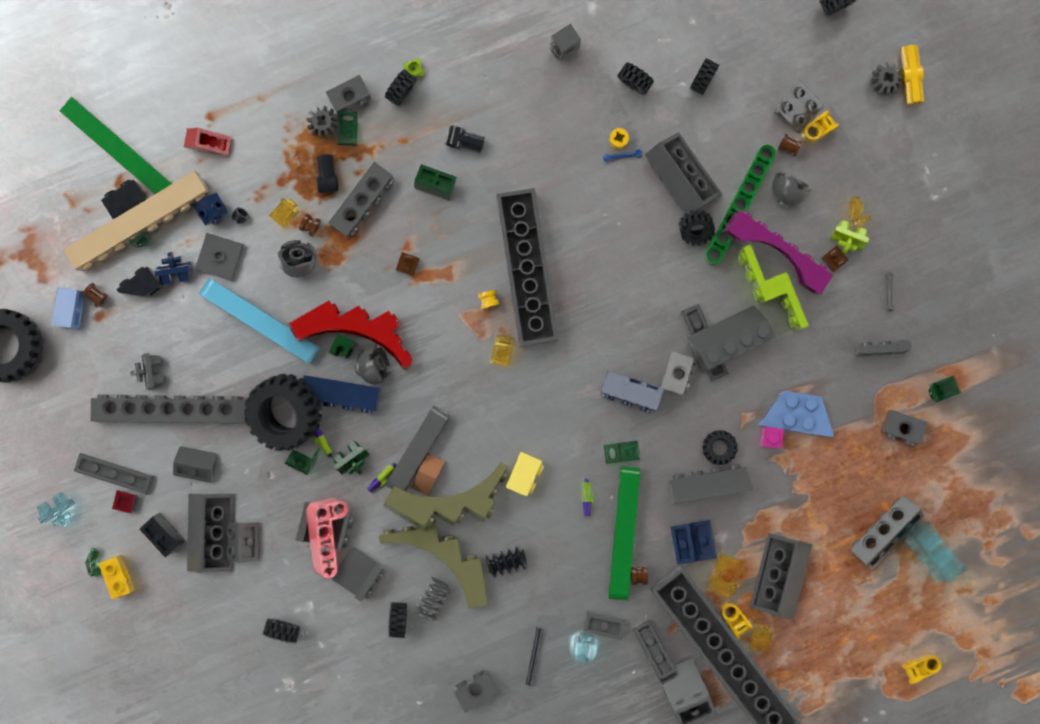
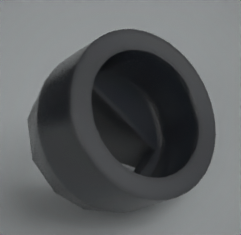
M237 207L232 213V220H236L237 224L244 223L249 217L248 212L241 207Z

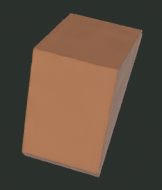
M428 453L418 470L411 488L429 496L445 461Z

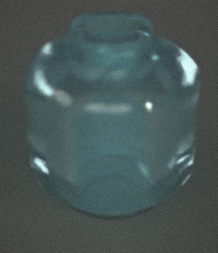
M579 633L578 636L573 638L571 655L579 663H587L593 660L597 650L596 639L589 633Z

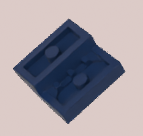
M711 520L670 527L677 565L717 558Z

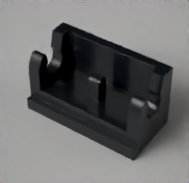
M161 513L152 516L139 529L165 558L185 542L184 538Z

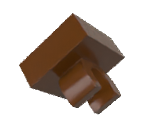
M838 245L821 257L832 272H835L849 261Z
M402 252L396 271L414 277L420 258Z

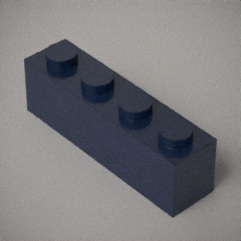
M307 375L303 376V379L306 380L305 384H311L314 388L312 390L314 394L318 393L320 398L318 401L323 402V406L334 408L335 404L342 405V409L353 411L354 407L361 408L362 413L368 414L378 410L381 388Z

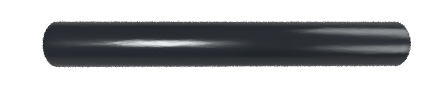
M536 627L525 682L527 686H533L543 628Z

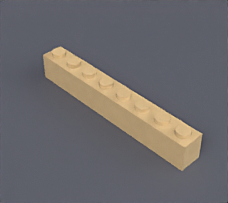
M193 171L65 248L64 252L74 269L84 272L92 268L94 262H101L107 259L109 253L113 251L118 252L125 248L124 244L129 241H137L144 232L155 230L158 228L157 225L159 223L172 220L174 214L179 211L181 213L191 208V204L201 200L210 191L200 174Z

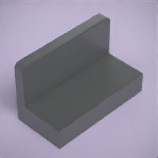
M180 446L173 461V475L211 483L217 454Z

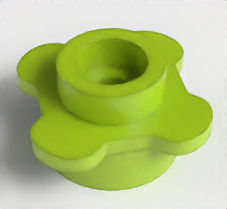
M418 58L409 62L406 61L403 64L404 69L415 77H422L425 73L421 67L422 62Z

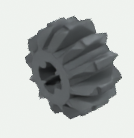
M885 63L883 67L878 65L876 67L877 70L872 71L871 74L874 77L870 79V82L876 83L872 88H879L878 94H881L883 91L886 96L890 95V92L895 94L897 88L902 87V83L899 81H902L904 77L898 75L901 69L894 70L895 64L890 68L888 63ZM889 77L890 80L885 82L884 78Z
M317 106L315 107L316 113L313 111L309 112L312 118H306V121L310 123L307 125L308 130L313 129L311 132L313 136L318 133V137L321 139L323 133H325L326 137L329 138L328 132L331 131L335 134L336 130L333 127L339 126V123L335 121L338 119V116L333 115L334 110L332 108L327 111V107L323 106L322 111H320ZM325 118L326 124L324 126L321 124L320 126L319 120H324Z

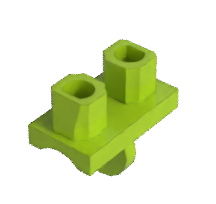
M841 220L832 232L830 239L838 241L837 245L843 247L842 252L845 254L849 249L862 251L869 241L867 229L858 227L855 232L850 231L851 224Z

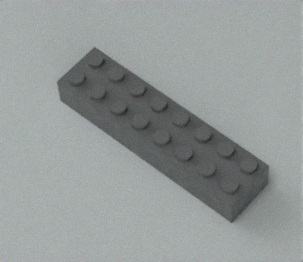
M535 188L498 193L497 202L519 346L525 347L557 342L558 337Z

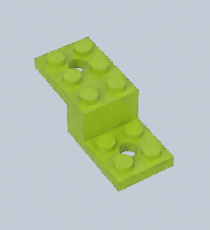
M751 245L743 247L739 251L738 260L740 265L746 269L745 277L748 284L753 286L754 291H752V295L755 301H759L761 305L782 297V300H780L781 306L789 314L788 323L791 329L794 328L796 332L808 327L809 325L787 272L765 280Z

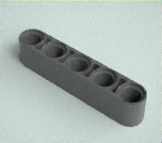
M433 405L388 479L386 487L392 490L395 486L404 491L406 490L449 419L450 414Z

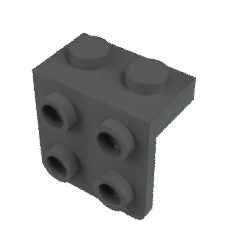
M351 548L338 566L337 573L332 577V580L353 593L356 599L362 601L364 598L368 599L373 592L371 587L374 582L378 583L384 575L381 572L384 567L356 548Z

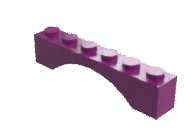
M737 211L733 214L723 230L726 234L738 242H760L776 249L790 262L800 285L815 295L822 294L833 277L828 272L829 268L822 264H816L812 256L806 253L802 254L798 251L799 248L796 245L783 241V236L777 232H770L766 224L753 220V216L747 211Z

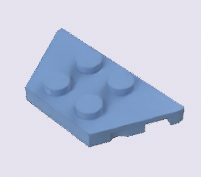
M782 391L759 424V426L827 437L834 436L822 397Z

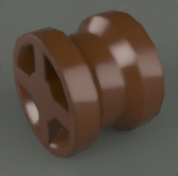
M306 213L299 225V230L302 232L306 231L313 237L320 226L321 220L318 218L314 219L310 214Z
M642 566L641 568L631 567L632 585H637L638 583L648 585L647 566Z

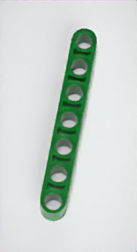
M763 145L756 153L705 252L704 258L708 264L716 265L723 259L733 239L723 231L727 225L726 220L737 211L748 210L775 158L776 150L773 146ZM763 150L770 153L771 157L769 159L762 157L761 152ZM759 167L762 171V175H755L753 173V168ZM744 185H752L753 192H746ZM742 201L745 205L744 209L736 208L735 202ZM724 234L727 237V243H720L718 235ZM716 251L719 255L718 260L710 259L709 252Z
M625 466L620 468L609 599L628 601L640 468Z

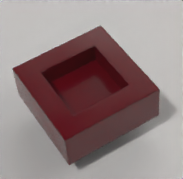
M116 490L112 509L131 514L137 494Z

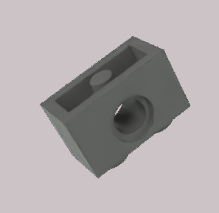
M571 24L551 36L550 50L554 57L558 56L560 60L580 49L581 38Z
M360 75L326 91L337 115L342 114V116L352 112V108L356 106H365L372 99ZM353 93L355 97L353 100L347 101L345 100L346 94Z
M888 410L881 432L885 433L886 438L892 440L899 438L904 440V444L914 447L915 444L922 443L928 422L894 410ZM902 424H905L908 428L906 434L900 432Z
M481 670L472 676L473 679L466 682L464 680L456 685L457 689L454 690V694L465 713L499 694V690L488 671L483 672ZM473 685H477L481 688V692L474 695L471 693L470 688Z

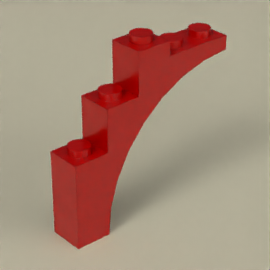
M329 300L291 321L288 325L298 343L312 336L325 333L352 334L371 340L384 348L395 358L403 370L412 364L410 353L407 350L404 351L401 346V338L398 334H394L399 327V321L394 313L391 315L390 311L369 322L368 319L370 317L367 311L361 309L360 306L339 316L340 311L335 303L331 304Z

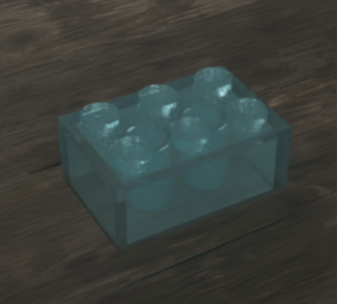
M920 521L904 536L906 538L904 541L911 550L914 549L917 552V559L922 565H926L930 569L928 573L935 581L938 580L948 584L966 570L930 522Z

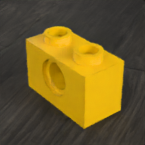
M122 555L98 563L112 600L135 591Z

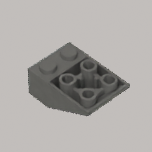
M693 658L674 665L677 672L661 680V684L678 724H697L716 716L717 712Z

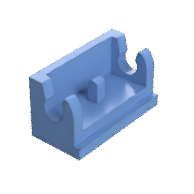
M57 288L51 325L79 330L85 298L82 296L83 291Z

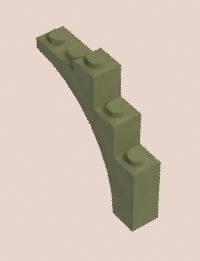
M501 462L494 472L482 483L468 491L453 496L423 497L408 493L394 486L384 502V507L422 530L426 526L430 527L435 520L433 515L454 526L456 522L460 523L465 515L463 511L484 522L486 517L490 519L495 511V508H493L495 502L489 498H494L499 490L496 486L499 482L503 483L506 479L508 465Z
M436 518L430 527L426 526L424 530L419 527L414 529L413 526L403 527L401 532L389 529L384 530L383 534L379 535L380 543L396 542L410 544L435 555L451 569L459 580L466 596L468 608L488 605L481 558L472 555L465 557V560L462 561L459 538L454 539V535L442 537L443 540L440 541Z

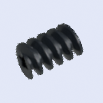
M523 546L521 551L514 547V553L507 549L506 555L499 551V557L492 553L491 559L485 555L489 573L494 578L497 577V571L503 576L505 569L509 574L512 573V567L517 572L520 565L524 570L527 569Z

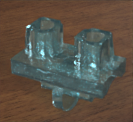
M60 492L52 497L57 505L54 509H51L48 502L37 507L38 513L41 516L38 518L40 523H46L56 517V519L51 521L54 526L60 523L64 527L68 524L66 519L71 514L69 511L64 514L62 512L75 505L72 499H68L63 492Z

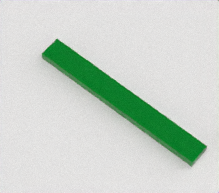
M70 97L59 110L154 194L172 185L169 180L73 97Z

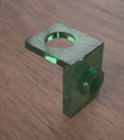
M338 111L339 130L337 145L357 146V111ZM351 116L353 120L347 121L343 117Z
M146 231L128 242L130 245L139 248L146 245L152 237Z
M638 441L604 445L606 464L640 460ZM611 448L615 451L614 459L609 454Z
M318 448L312 458L292 450L285 464L308 476L316 463L321 449Z

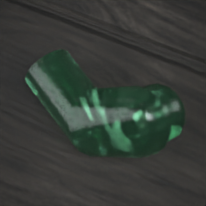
M95 548L90 549L85 560L87 574L91 577H98L101 574V570L95 562L100 551Z

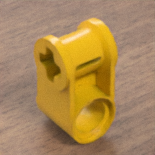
M829 110L818 116L802 131L801 135L804 142L808 144L814 143L839 126L830 116ZM808 130L815 131L816 137L809 136Z
M725 602L721 605L720 614L738 640L746 631L754 629L734 603ZM728 607L734 608V613L731 616L725 615V610Z
M925 654L901 665L909 677V684L917 683L939 672L942 666L940 659L933 654ZM930 659L935 660L933 668H927V662Z

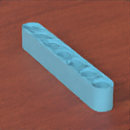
M208 278L199 292L207 300L309 364L320 349V347L307 339L298 343L287 326Z

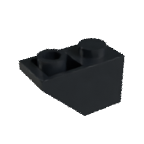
M141 267L134 272L135 276L131 279L126 278L119 284L120 287L116 290L124 295L150 298L162 289L164 285L161 284L151 268Z

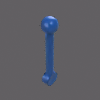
M637 149L635 152L610 156L605 154L603 160L608 162L610 159L622 157H640L642 151Z

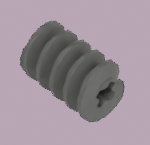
M431 577L435 583L427 584L431 590H424L427 598H420L424 604H417L420 612H414L427 620L436 621L437 617L434 614H440L441 611L438 607L444 606L441 600H447L448 598L444 593H450L451 589L446 583Z

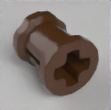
M785 133L778 149H784L795 157L802 145V141L798 142L789 138L788 134Z
M92 282L84 289L82 296L89 298L95 303L94 306L98 308L105 302L108 294L102 293L95 287L96 284Z

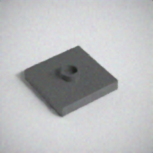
M206 233L195 269L233 280L244 244Z

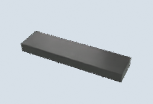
M699 304L681 311L690 335L708 328ZM724 362L706 371L710 382L729 374Z
M79 453L74 472L146 495L149 493L154 478L152 475L83 453Z

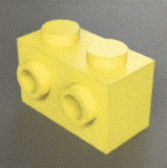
M520 452L506 488L524 496H527L528 493L532 494L536 483L533 481L536 475L540 477L544 467L541 465L542 461Z

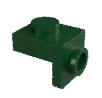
M954 375L930 384V389H928L931 399H934L936 403L961 393Z

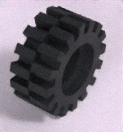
M820 0L819 3L825 15L829 16L847 8V6L852 5L857 0Z
M706 58L690 89L704 95L719 64Z
M629 62L625 63L617 75L622 83H625L627 87L629 86L630 89L635 90L641 95H645L654 83V80L651 76H648V73H645L644 70Z
M405 69L402 70L394 78L384 97L394 105L399 106L410 94V91L413 90L417 78Z
M696 209V213H693V210H691L690 215L685 213V218L681 217L679 229L682 240L686 241L688 245L691 242V246H695V243L701 246V242L706 244L707 239L712 240V236L715 235V226L710 213L706 214L704 210L700 213V210ZM696 225L704 226L699 230H690Z
M724 430L713 431L703 440V455L713 464L724 465L730 463L736 457L738 443H736L735 437ZM717 440H722L727 444V451L723 455H717L713 451V444Z
M391 602L389 637L405 638L407 603Z
M268 618L263 635L282 642L297 643L301 627L286 621Z

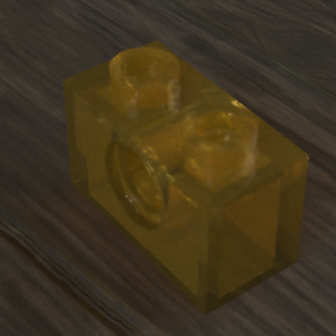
M719 553L706 589L730 598L731 594L734 595L737 590L738 584L735 583L738 576L741 577L744 572L745 566H742L744 562ZM724 571L731 572L730 580L723 581L722 573Z

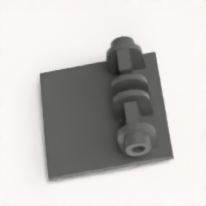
M799 79L775 107L776 110L774 112L778 116L782 115L800 133L824 104Z

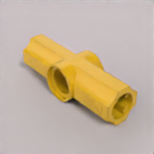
M907 45L900 48L902 59L901 76L904 77L902 84H905L907 104L916 105L924 102L922 86L924 71L923 67L920 66L918 45Z

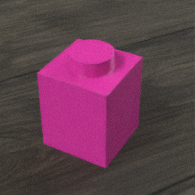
M761 427L760 446L782 448L784 429Z

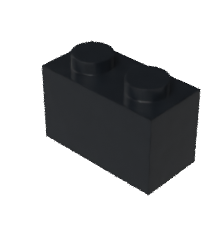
M135 180L124 181L119 189L107 192L104 198L101 199L112 219L117 218L148 199Z

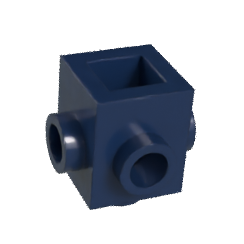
M217 193L203 197L194 205L198 216L205 226L212 223L213 225L219 224L228 213Z

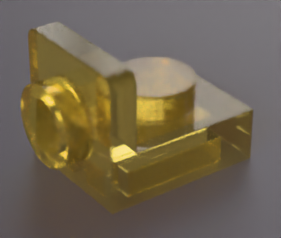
M852 196L848 199L849 222H855V225H865L866 222L872 219V215H861L863 212V202L860 201V196Z
M282 197L279 205L269 216L285 229L299 211L296 209L298 205L290 198L285 200Z
M506 334L496 335L491 363L505 366L510 365L514 338Z
M758 624V627L753 626L749 649L769 653L774 631L770 629L769 625Z

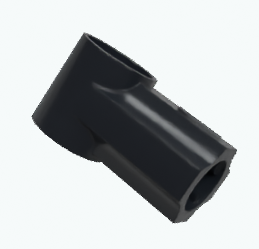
M450 125L445 145L456 149L464 148L481 153L485 137L467 132L461 127Z
M328 154L317 156L319 176L317 177V187L319 194L338 192L334 156Z

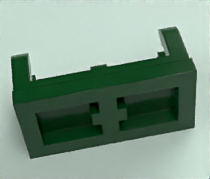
M421 164L414 180V188L450 201L457 177Z
M337 333L329 353L338 356L342 352V357L345 356L348 359L355 346H358V343Z

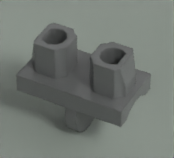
M150 353L141 355L143 369L141 370V363H135V370L130 371V375H136L137 382H143L142 374H144L145 390L163 384L162 373L152 374L151 368L161 366L160 356L150 355Z

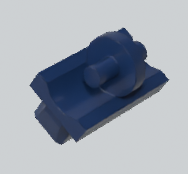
M169 252L167 254L168 258L161 259L163 266H157V270L154 271L155 276H159L162 285L172 283L171 274L178 273L179 282L190 280L192 264L191 261L181 262V256L174 257L173 253Z

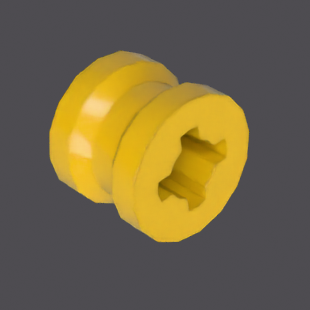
M616 128L610 135V145L615 149H623L628 143L629 134L622 128Z
M496 290L478 294L479 299L482 301V310L500 305L499 300L496 299Z

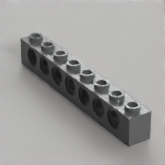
M97 395V398H91L90 421L246 424L245 421L248 418L244 416V409L248 407L245 406L246 400H243V396H232L231 400H224V396H212V400H205V396H193V399H186V396H174V399H166V395H155V399H147V395H135V399H128V395H116V398H109V395ZM111 403H114L116 411L111 414L108 407ZM131 403H133L136 408L135 412L132 414H130L127 410L128 405ZM152 403L155 410L152 414H149L147 406ZM168 404H172L174 406V411L172 414H168L166 412V406ZM188 404L193 406V412L190 415L185 412V407ZM207 404H210L213 408L212 413L206 415L204 412V407ZM227 404L232 407V412L229 415H225L223 412V408Z

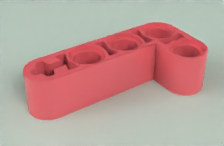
M335 498L310 503L307 507L313 568L316 574L327 579L334 577L337 573L332 520L343 518L348 512L347 504ZM338 504V509L334 512V508ZM321 509L320 514L317 516V510ZM323 527V531L319 535V530ZM325 546L324 552L321 553V549Z

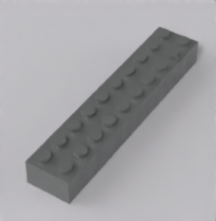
M679 566L650 588L752 724H802L683 567Z

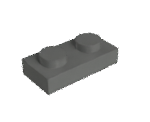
M587 612L583 632L622 640L625 620Z

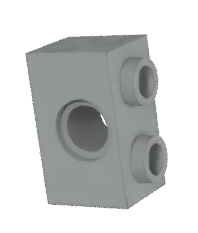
M673 351L670 352L660 387L665 388V391L681 396L684 392L687 393L690 382L687 380L689 374L694 373L696 363H693L694 358ZM675 369L683 371L684 376L682 379L678 380L674 377Z

